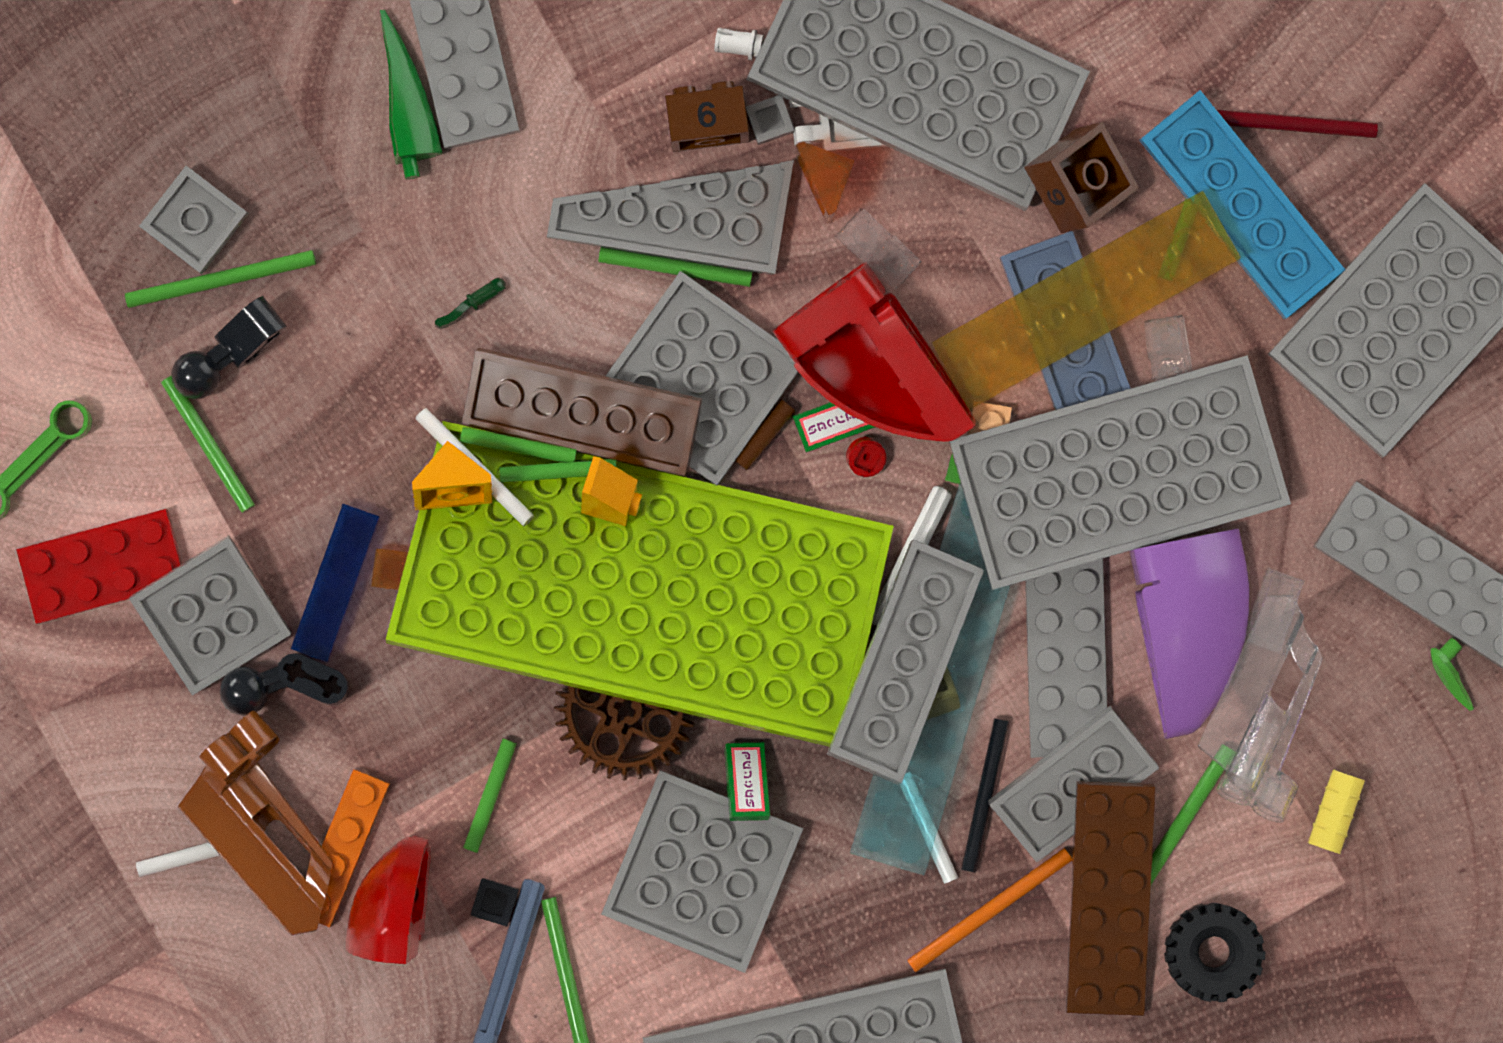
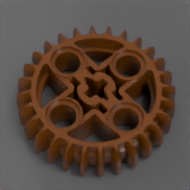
M568 686L567 691L562 690L555 693V695L565 699L564 705L554 707V711L564 713L565 718L557 721L555 725L559 727L567 726L568 732L561 736L560 740L567 741L572 739L575 743L571 746L568 753L573 754L580 750L583 753L579 762L581 766L590 759L594 761L592 769L594 774L602 766L607 767L608 779L612 778L615 769L621 770L623 781L627 780L629 770L633 769L638 779H642L643 767L648 766L649 770L656 774V761L660 759L662 763L669 766L671 763L666 754L669 751L678 755L682 753L675 744L677 740L689 742L690 738L682 732L683 727L695 726L694 722L685 719L686 713L674 711V714H672L665 708L644 704L654 710L645 716L642 724L643 731L636 727H631L627 734L622 732L625 725L631 726L641 718L643 713L642 703L633 701L631 707L636 710L635 715H627L619 723V710L615 708V704L617 701L623 703L626 699L613 696L607 707L608 715L612 716L613 719L610 725H606L607 714L597 708L605 703L608 695L601 694V697L595 703H587L580 696V688ZM577 704L601 717L590 742L580 729L576 713ZM661 714L669 718L671 730L668 735L656 737L651 733L649 723L652 717ZM607 732L613 733L619 740V748L612 755L603 754L597 745L598 738ZM633 733L651 742L658 743L656 748L644 755L632 758L620 757L625 751Z

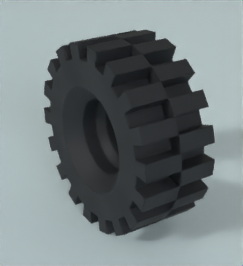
M1219 903L1199 904L1190 911H1184L1180 914L1181 918L1177 922H1173L1169 928L1171 929L1169 937L1166 936L1165 939L1166 953H1164V957L1171 977L1187 993L1203 1001L1227 1002V999H1236L1242 996L1243 991L1247 988L1250 990L1256 984L1253 981L1257 975H1261L1263 970L1261 967L1262 960H1265V951H1263L1262 947L1264 940L1262 935L1259 934L1256 924L1246 914L1231 906ZM1219 937L1227 943L1229 956L1223 965L1209 967L1201 961L1199 948L1207 938Z

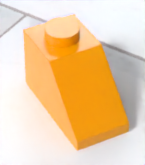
M593 456L582 490L581 513L626 526L629 515L636 517L643 494L636 493L638 480L602 458Z

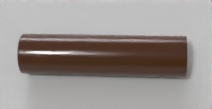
M781 399L764 419L735 462L747 471L796 411Z

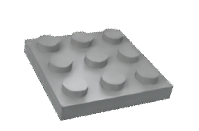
M229 535L129 597V600L192 696L219 680L228 672L240 667L291 635L289 627Z

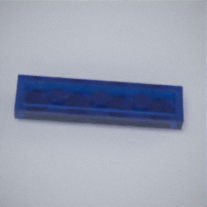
M342 504L291 650L329 662L380 516Z

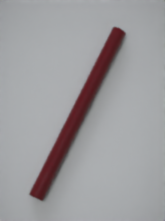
M1217 110L1227 124L1234 127L1376 138L1378 132V123Z

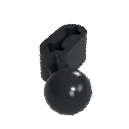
M264 296L249 303L216 334L214 338L219 344L209 352L189 351L175 361L171 376L173 385L180 394L191 399H202L211 395L219 385L221 379L220 371L232 362L237 368L247 365L286 330L287 326Z
M293 653L283 657L277 667L261 673L250 667L233 669L221 681L219 692L221 701L226 709L233 714L246 716L254 710L256 712L261 710L267 702L269 694L287 687L330 706L339 705L345 701L350 688L348 680L339 671L304 655ZM298 661L302 662L301 669L311 677L323 682H330L333 677L338 678L337 685L341 688V692L339 694L332 693L329 698L324 697L326 690L304 677H296L294 682L289 681L291 675L286 672V668L288 665L296 666Z

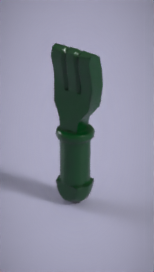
M498 277L472 294H467V299L451 313L435 320V327L443 329L455 324L472 307L475 311L479 310L481 305L506 289V282Z

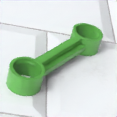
M70 400L57 404L50 414V426L0 475V495L2 497L0 520L7 515L10 509V497L67 440H79L88 434L92 426V417L84 405ZM69 407L80 409L84 417L82 428L73 435L64 433L58 427L60 412Z

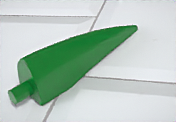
M380 10L389 69L390 137L395 164H402L404 177L406 180L420 177L417 161L433 158L443 153L432 110L417 69L386 11Z

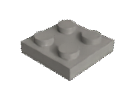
M185 166L139 227L199 273L203 274L249 213L188 166Z

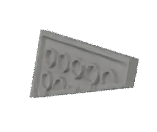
M794 160L761 167H748L730 172H717L661 181L655 184L630 186L605 192L598 191L554 198L547 238L775 275Z

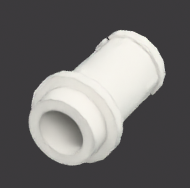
M718 27L714 50L717 53L748 56V60H753L754 57H757L762 47L764 35L757 34V30L754 29L749 33Z

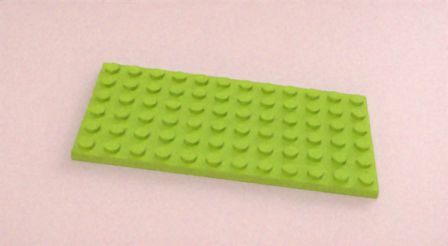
M442 421V424L459 441L463 427L476 429ZM438 441L433 457L443 447ZM462 443L499 481V467L564 463ZM577 452L575 462L592 461L593 456ZM616 461V467L637 479L636 493L643 494L637 516L629 515L626 526L581 513L582 490L587 476L502 483L534 515V518L524 527L493 496L492 503L419 510L386 636L387 644L830 747L864 660L894 527L893 525Z

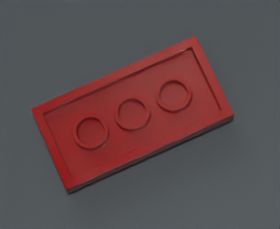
M167 509L16 549L36 624L129 600L131 595L182 564Z

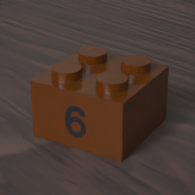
M723 81L711 84V90L696 92L695 86H684L672 89L673 95H665L672 152L749 143L743 86L734 87L733 81Z
M1103 122L1074 129L1024 167L1060 233L1088 228L1139 189Z

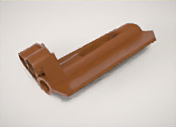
M254 710L243 717L227 734L216 739L200 754L199 758L206 766L180 802L178 808L291 936L314 932L318 929L333 860L259 765V762L280 742V738ZM273 820L281 821L310 853L305 878L265 834L266 827Z

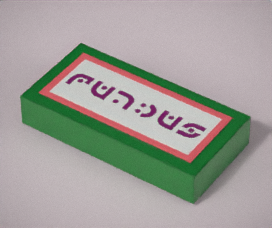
M831 402L793 416L806 453L876 428L845 413Z
M726 743L724 754L730 821L768 820L770 809L764 743Z

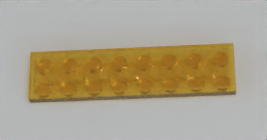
M1201 191L932 342V345L968 409L971 410L1240 260L1241 257L1204 191Z

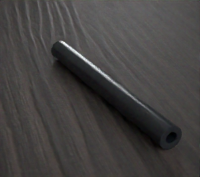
M995 718L993 720L961 870L974 873L977 871L991 807L988 800L993 797L1009 721Z

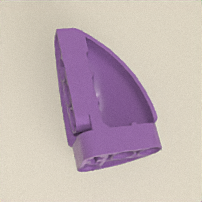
M1239 529L1129 551L1136 585L1152 582V586L1144 587L1142 590L1136 591L1135 594L1165 739L1189 735L1201 727L1227 689L1238 664L1246 638L1250 590L1247 564Z

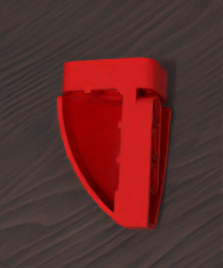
M867 262L839 279L772 331L794 361L795 369L807 383L842 411L871 426L911 438L948 442L956 440L976 425V420L912 319L896 296L891 292L886 293V289Z
M417 836L406 837L390 848L371 867L353 899L346 936V951L348 953L375 962L407 964L418 955L419 942L423 938L425 929L431 851L428 845L429 839ZM416 888H418L419 896L416 902H414Z

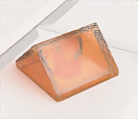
M806 142L798 143L795 148V157L826 224L832 223L835 220L851 177L855 160Z

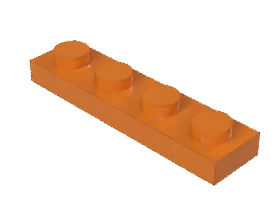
M356 769L352 771L322 844L323 849L333 860L328 890L319 920L320 924L329 928L333 924L390 786V783Z

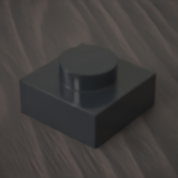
M482 878L470 915L508 927L519 888Z

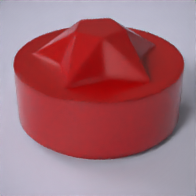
M860 437L849 445L846 452V461L856 475L872 477L884 468L886 452L876 439Z

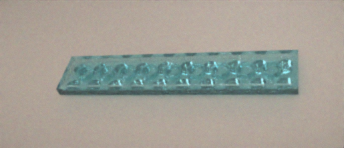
M961 483L958 485L939 550L984 570L947 665L958 693L961 707L926 720L901 784L897 785L874 774L872 775L850 849L851 854L921 875H925L1010 587L1008 585L991 590Z

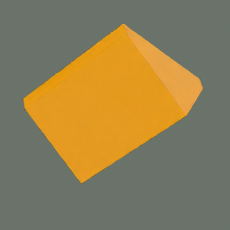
M449 441L443 445L412 481L415 510L492 503L491 474Z

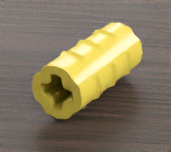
M1332 770L1328 785L1325 787L1326 790L1321 805H1319L1315 823H1313V829L1308 841L1309 844L1338 854L1341 853L1365 780Z

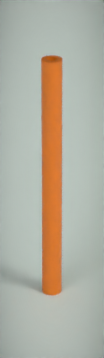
M1065 848L1061 849L907 959L908 963L916 973L1069 864L1073 859Z

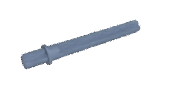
M525 879L522 883L473 1043H497L545 889L544 885L540 882Z

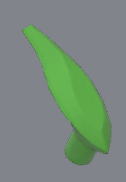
M1450 638L1440 650L1431 648L1432 663L1445 687L1463 706L1471 711L1474 709L1473 704L1461 683L1459 672L1450 662L1462 647L1455 639Z

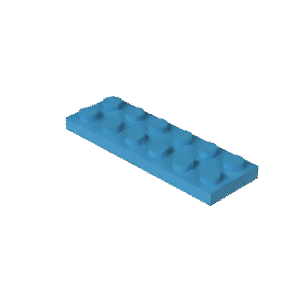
M1201 90L1196 92L1139 139L1141 144L1283 319H1287L1345 271V268Z

